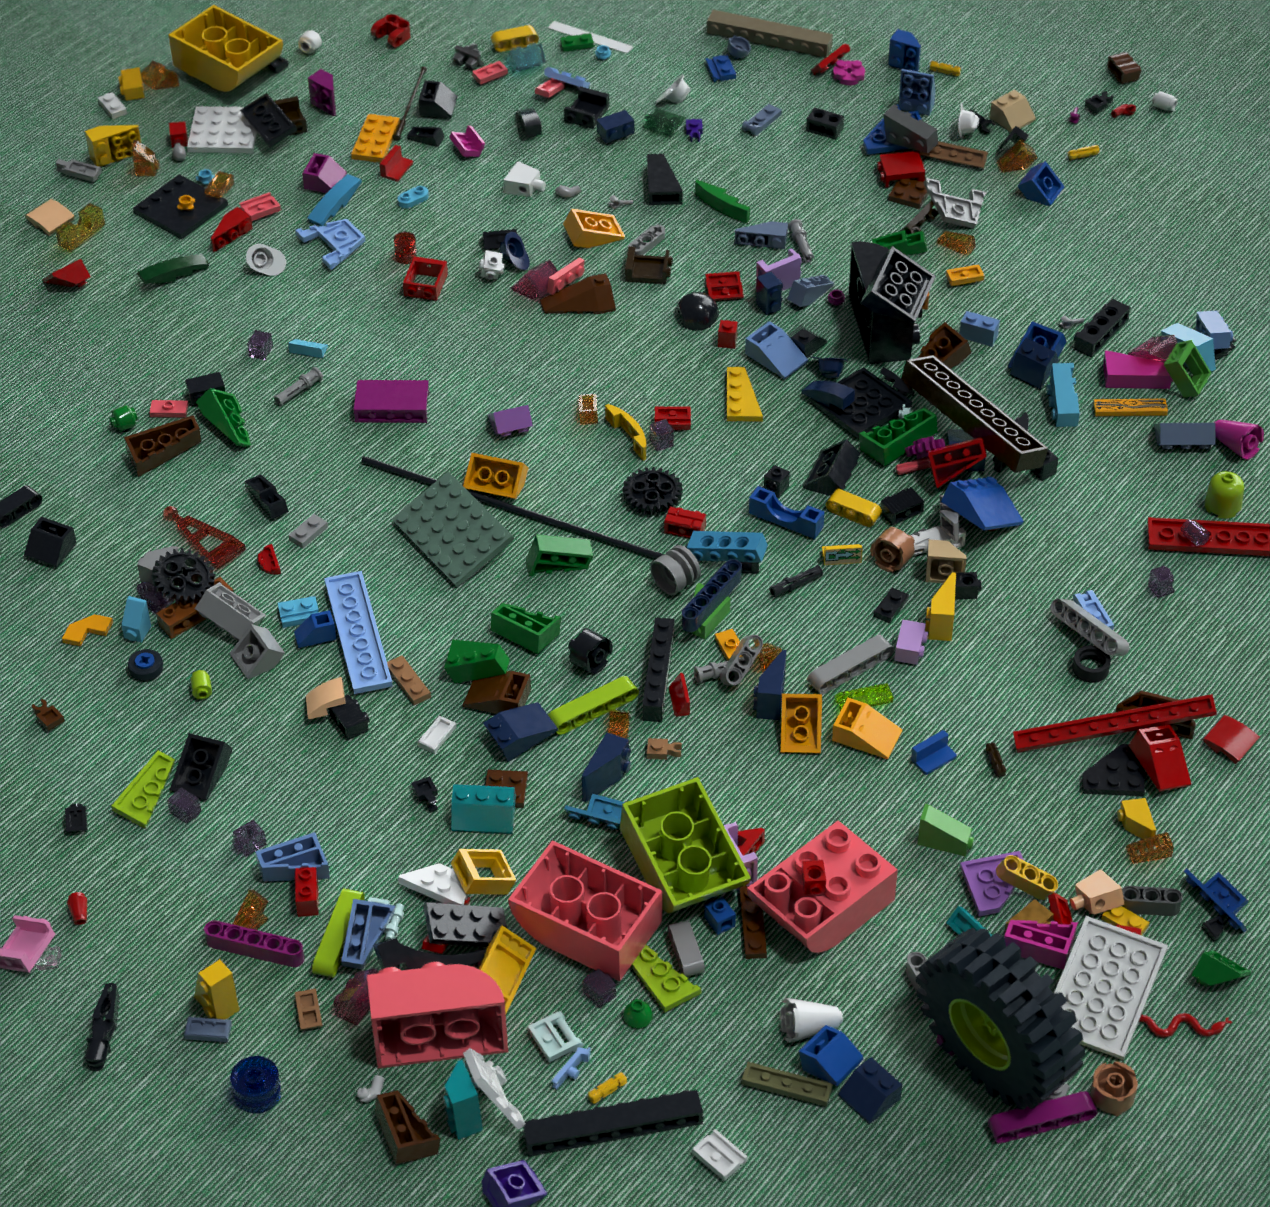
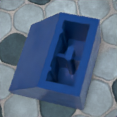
M897 29L890 39L889 66L919 72L921 45L913 33Z
M827 1025L799 1051L803 1071L836 1086L864 1060L863 1055L843 1032Z

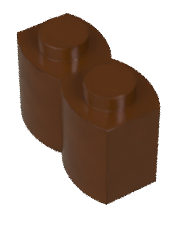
M1127 52L1108 56L1107 67L1112 74H1115L1116 79L1121 84L1139 80L1141 67L1133 61L1132 56Z

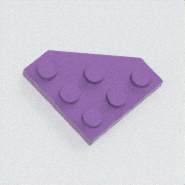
M1020 851L960 862L961 872L979 916L999 913L1012 894L1015 887L998 878L996 867L1008 855L1024 860Z

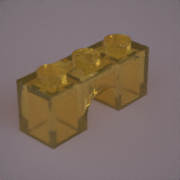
M89 203L79 211L77 225L66 221L55 230L58 245L71 252L105 225L103 209Z

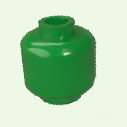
M127 405L114 409L111 413L112 417L109 418L112 427H116L119 431L133 428L136 425V421H138L134 408H130Z

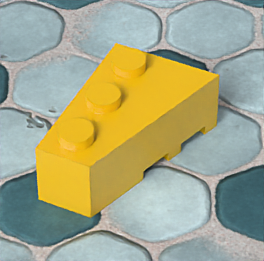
M221 960L216 961L198 973L194 997L201 1004L208 1018L226 1020L239 1011L233 974Z

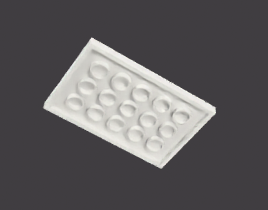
M1088 916L1085 917L1054 992L1063 993L1067 1000L1062 1006L1063 1010L1074 1012L1077 1022L1071 1027L1082 1032L1083 1041L1079 1044L1124 1060L1168 945Z

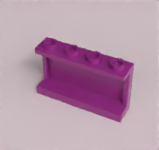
M357 380L354 403L355 423H427V402L430 393L429 380Z

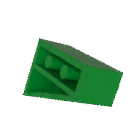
M536 534L526 558L528 575L535 576V573L539 572L552 574V571L564 569V572L588 569L593 558L590 540Z
M502 603L491 612L490 630L538 654L560 634L561 616L555 615L552 618L543 616V612L537 611V614L526 612V608Z
M452 640L444 669L456 684L506 674L510 659L499 644Z

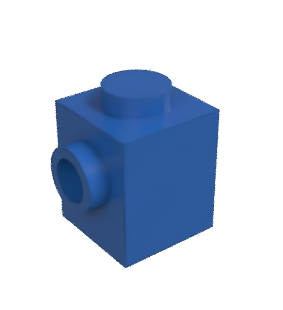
M724 897L711 900L705 905L704 918L717 935L735 927L736 914Z

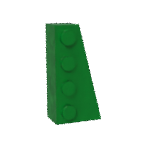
M922 408L904 415V419L891 420L888 425L881 428L879 425L873 427L871 432L866 433L863 431L859 433L860 451L886 466L905 454V448L912 446L913 441L936 434L937 415L926 408Z

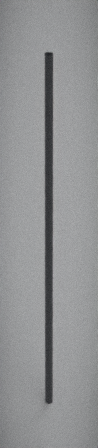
M363 456L361 463L430 486L437 481L436 479ZM467 490L479 502L653 559L665 555Z

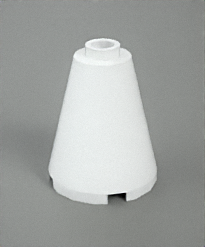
M784 999L782 1003H786L785 1007H781L780 1010L781 1030L787 1033L788 1037L785 1038L787 1042H796L815 1036L825 1025L837 1029L843 1021L842 1012L836 1006L798 999Z

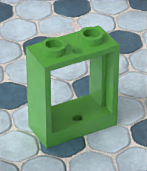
M1192 340L1177 343L1164 363V367L1183 398L1198 396L1211 375L1210 369ZM1184 362L1187 364L1188 368L1193 374L1192 378L1189 377L1188 373L1183 367Z

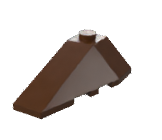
M606 273L589 276L540 300L545 314H566L568 311H577V314H583V311L603 314L616 311L611 284Z
M944 322L931 333L928 343L922 347L918 358L933 355L951 369L961 363L972 351L968 341Z

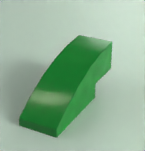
M905 230L872 239V243L887 249L893 246L904 255L928 252L927 240L923 231L906 235Z

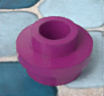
M832 290L828 295V301L833 305L843 304L845 302V295L841 290Z

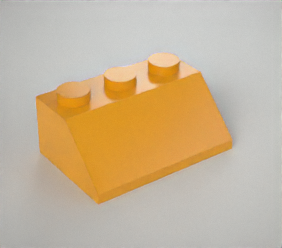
M471 452L463 487L468 490L516 499L524 487L528 467L522 462Z

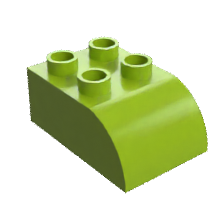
M699 777L622 804L620 831L646 883L662 890V909L666 913L675 912L750 883L751 877Z

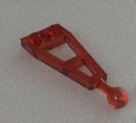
M167 506L163 511L164 517L167 520L176 521L178 530L195 550L199 552L201 557L205 556V561H210V565L217 570L246 550L245 544L234 536L193 517L186 516L183 518L178 514V510L174 506ZM190 525L198 529V531L192 534L187 527ZM208 534L224 541L210 552H207L199 542Z

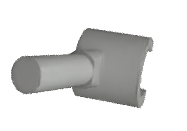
M614 195L609 197L612 201L609 202V205L613 209L618 208L622 204H633V200H618Z
M1064 315L1061 317L1063 322L1059 324L1063 328L1069 329L1072 324L1084 322V318L1070 320Z

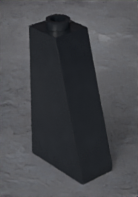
M647 154L649 205L683 204L682 187L664 154Z

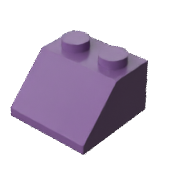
M528 405L487 414L495 435L500 434L501 437L511 435L513 430H518V433L529 431L528 427L533 426Z

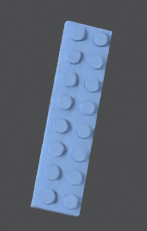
M362 571L324 578L354 694L393 687Z

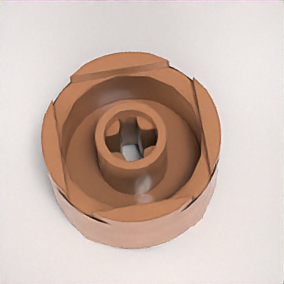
M890 527L871 545V556L875 557L877 560L875 563L885 571L894 572L895 570H900L913 557L915 540L911 535H907L902 530Z
M1121 1062L1107 1065L1106 1063L1101 1064L1093 1075L1090 1091L1093 1103L1102 1111L1111 1113L1114 1116H1119L1129 1110L1134 1103L1138 1087L1134 1070Z

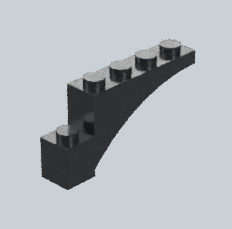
M390 938L373 945L381 969L388 967L399 969L401 968L400 964H402L404 970L419 969L430 962L467 966L475 963L476 966H479L484 959L487 949L483 948L463 954L439 955L405 946L399 943L397 938Z

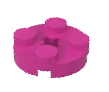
M839 60L833 68V78L840 80V83L843 85H856L859 80H864L865 68L859 60Z

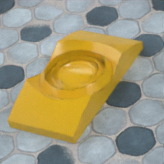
M502 925L487 947L484 959L478 969L489 975L500 987L504 996L505 1012L507 1013L537 948Z

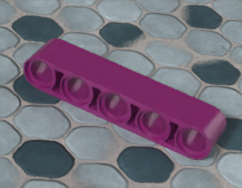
M210 921L204 927L206 942L211 948L289 967H299L304 963L303 946L296 939L220 921Z
M1083 1091L1044 1101L1033 1109L1029 1107L1025 1109L1017 1108L991 1116L987 1123L995 1141L1001 1144L1093 1119L1098 1112L1090 1094Z

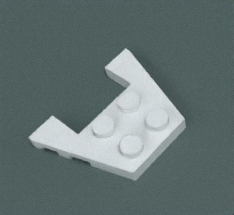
M469 1048L463 1053L466 1059L465 1067L472 1074L471 1080L474 1086L478 1089L481 1088L485 1095L518 1130L526 1125L520 1111L506 1099L501 1085L507 1082L502 1068L498 1065L493 1067L494 1064L490 1060L484 1062V1057L473 1049Z

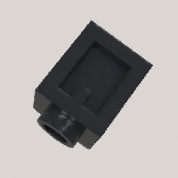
M71 804L70 807L65 808L67 833L88 831V809L86 806Z

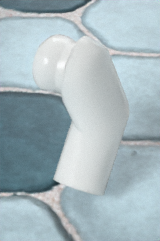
M376 1075L370 1088H360L357 1091L360 1101L369 1102L381 1094L384 1078Z

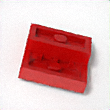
M739 271L705 274L707 294L714 301L744 299Z
M1224 715L1202 741L1216 754L1221 751L1236 764L1260 736L1243 723Z

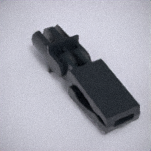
M114 983L105 984L93 1013L92 1038H86L88 1046L85 1061L88 1068L94 1072L100 1071L104 1067L107 1055L111 1053L109 1042L117 1028L120 996L117 984Z

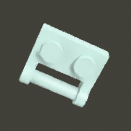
M561 1011L528 1026L529 1033L549 1062L572 1051L576 1052L578 1047L582 1048L584 1045L580 1038H576ZM554 1024L559 1026L569 1042L564 1043L553 1027Z

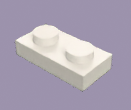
M113 92L98 97L99 104L112 119L127 114V109Z

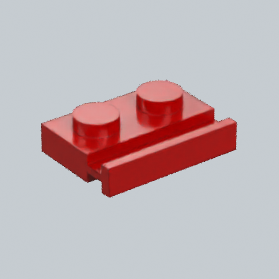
M655 406V430H691V406Z

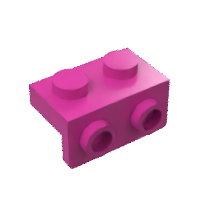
M468 125L465 133L451 132L449 136L463 156L480 157L485 142L472 126Z

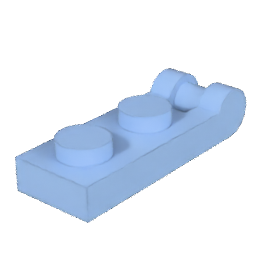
M547 67L544 70V74L547 77L579 87L589 88L590 83L585 82L586 78L577 75L576 78H573L571 73L564 71L560 74L557 69Z
M1093 590L1086 591L1085 594L1078 593L1073 595V601L1112 630L1114 629L1113 622Z

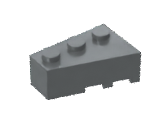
M895 104L883 114L886 142L924 153H929L938 144L936 128L921 119H914L909 112H902L898 109L899 106Z

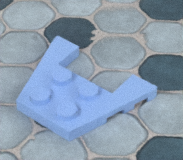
M348 219L328 222L326 226L322 227L314 225L310 226V229L302 230L301 228L295 230L296 236L303 243L319 236L333 250V252L322 256L323 263L330 270L335 268L365 242V236Z

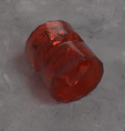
M410 232L396 234L394 237L395 259L400 264H410L413 257H417L415 236Z

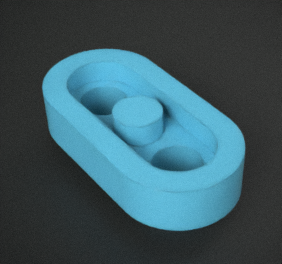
M417 186L398 196V205L401 208H411L426 201L429 197L428 189L423 186Z

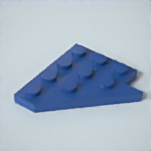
M918 111L909 112L914 119H921ZM884 118L863 139V146L867 155L910 149L886 142Z

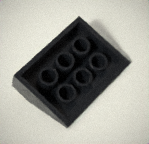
M892 246L882 257L861 304L874 313L914 323L936 276Z

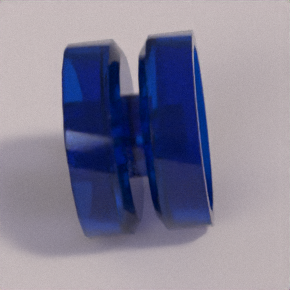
M249 1056L240 1060L233 1067L230 1074V1083L234 1101L240 1109L252 1114L264 1113L271 1110L279 1102L281 1082L278 1068L273 1061L263 1056Z

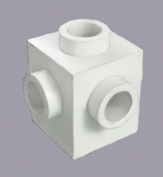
M485 251L483 259H480L479 262L480 277L498 279L499 274H502L504 270L502 253Z

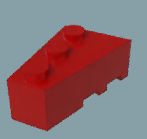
M981 437L927 451L936 488H939L950 479H953L964 470L987 457Z

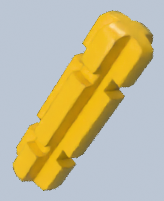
M931 61L929 67L931 71L938 70V72L945 74L952 73L954 76H959L961 72V67H952L953 65L945 63L938 64L936 61Z
M1093 145L1091 147L1070 150L1068 158L1069 160H1074L1076 158L1097 155L1100 149L1098 145Z
M619 1072L614 1076V1079L610 1078L597 1086L598 1089L594 1088L587 1093L588 1099L593 1104L601 1100V1097L605 1098L616 1091L618 1086L622 1087L627 1083L626 1076Z

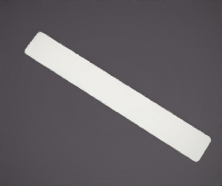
M556 21L548 27L572 36L590 33ZM591 33L594 43L606 45L609 48L628 53L633 48L631 45Z

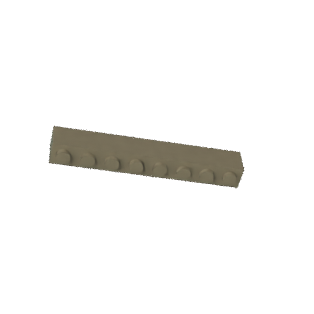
M712 10L707 19V33L728 38H732L735 35L746 39L748 42L825 58L832 48L833 34L718 10Z

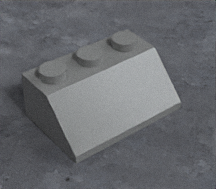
M217 583L207 589L195 608L202 617L212 620L218 628L228 631L231 637L238 641L251 624L258 626L266 616L221 583Z

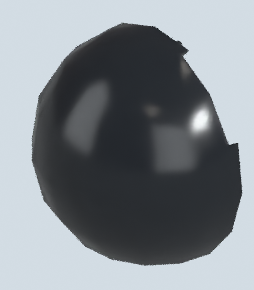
M703 292L686 294L676 305L685 329L697 331L710 328L719 316L717 303Z

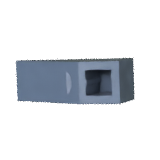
M771 221L735 229V244L785 249L788 237V223Z
M825 275L794 280L787 300L800 307L811 305L833 287L835 283L830 281V278Z

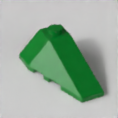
M209 388L196 401L201 414L236 445L247 448L251 447L248 431L243 427L245 420L240 416L242 409L235 395Z

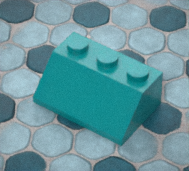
M453 784L451 830L513 834L516 803L515 787Z
M459 1060L445 1084L446 1095L443 1096L449 1130L451 1133L455 1132L458 1140L483 1131L478 1094L463 1060Z

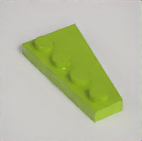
M158 750L112 804L111 810L146 829L174 767L175 759Z
M647 945L644 946L631 965V968L664 1012L701 994V988L698 985H693L689 982L684 974H679L669 962H664L660 959L658 954Z

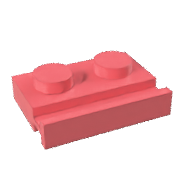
M270 192L239 203L240 209L251 215L252 221L281 211L279 203L271 196Z

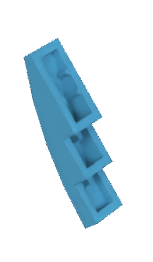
M349 174L343 177L316 205L307 218L309 222L321 227L324 226L329 217H334L341 206L345 208L362 180Z

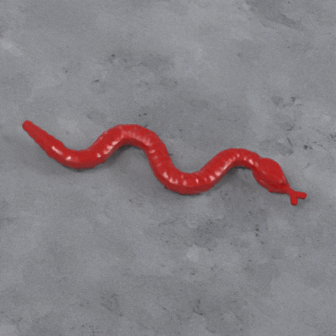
M1179 1013L1172 1018L1167 1029H1161L1149 1016L1141 1015L1139 1022H1144L1153 1034L1163 1038L1172 1036L1180 1022L1189 1023L1197 1034L1206 1037L1220 1034L1225 1024L1232 1023L1226 1017L1225 1021H1218L1211 1026V1029L1207 1030L1202 1028L1200 1023L1191 1014Z

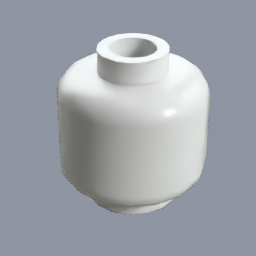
M312 30L306 31L298 40L300 49L307 54L314 53L322 43L320 35Z

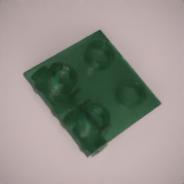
M657 108L653 114L645 115L644 119L646 122L642 128L671 137L686 117Z

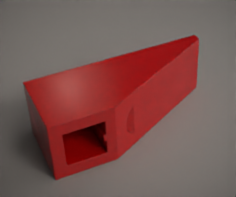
M239 207L225 214L210 238L212 251L216 252L253 229L251 215Z

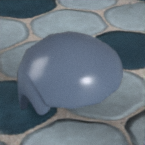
M734 35L728 40L727 50L733 57L743 58L750 53L751 46L746 39Z

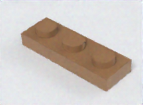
M403 655L387 662L391 676L413 705L431 698V692Z

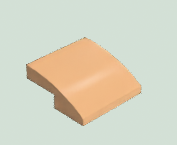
M50 199L25 217L36 228L40 227L50 236L74 220L75 215L59 202Z
M342 677L327 681L306 695L308 719L328 715L327 708L346 704Z

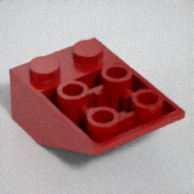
M1170 724L1139 729L1129 743V747L1157 789L1165 791L1190 786L1191 780L1181 742Z

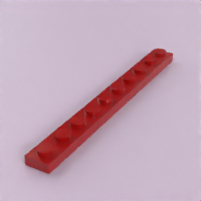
M1213 694L1014 731L1013 735L1018 753L1217 715Z

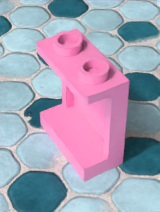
M14 915L12 920L16 928L2 949L0 948V968L30 973L55 933L50 923L45 919Z

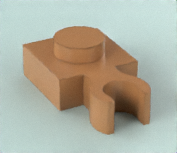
M648 738L647 759L667 760V755L681 757L682 743L674 742L668 744V739Z

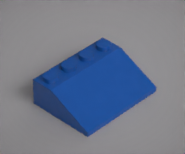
M992 477L950 482L941 500L943 504L982 530L1022 525L1024 522L1003 486L998 484V481Z

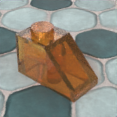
M1020 139L997 160V163L1002 172L1006 173L1027 169L1038 157L1034 149Z
M133 140L131 151L135 175L156 176V171L160 168V162L156 159V153L138 140Z

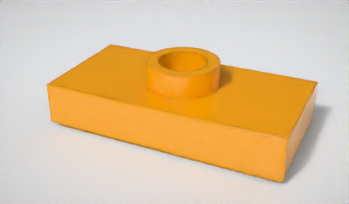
M733 629L715 634V640L728 661L740 641Z

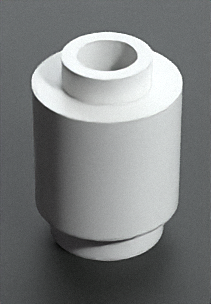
M1159 91L1154 94L1152 102L1155 107L1169 112L1175 110L1178 99L1175 96Z

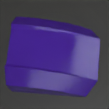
M525 1160L489 1168L486 1170L481 1181L483 1194L486 1195L493 1207H527L547 1195L546 1189Z

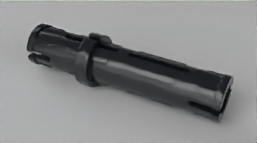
M816 565L791 578H784L782 582L770 586L769 591L774 598L785 592H792L794 588L823 576V571L819 565Z

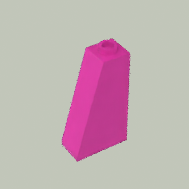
M1112 351L1104 352L1103 370L1106 388L1170 389L1171 382L1174 381L1164 367L1165 362Z

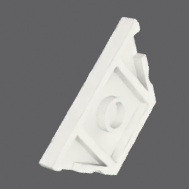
M440 863L398 876L399 884L444 904L464 905L469 895L465 894L454 869Z

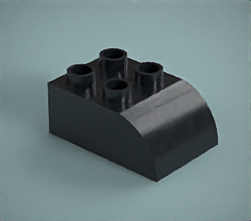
M856 241L851 242L848 296L869 364L909 360L911 359L912 345L920 343L918 324L874 313L861 304L882 257L889 249L870 242ZM922 308L917 318H922Z

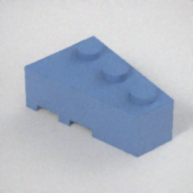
M315 832L255 851L257 865L264 882L295 880V868L316 867L318 879L330 878L328 863Z
M353 899L342 956V966L364 969L374 951L373 945L379 942L395 913L394 905Z

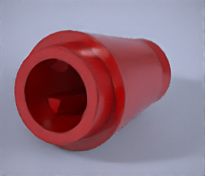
M82 892L72 893L68 896L67 906L74 924L83 925L87 922V897Z

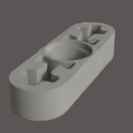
M653 225L628 245V249L629 246L636 247V255H644L665 238L664 226Z

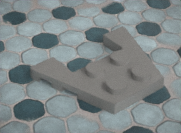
M925 178L923 184L944 222L969 228L976 226L986 192L971 189L969 192L970 200L943 194L940 181Z

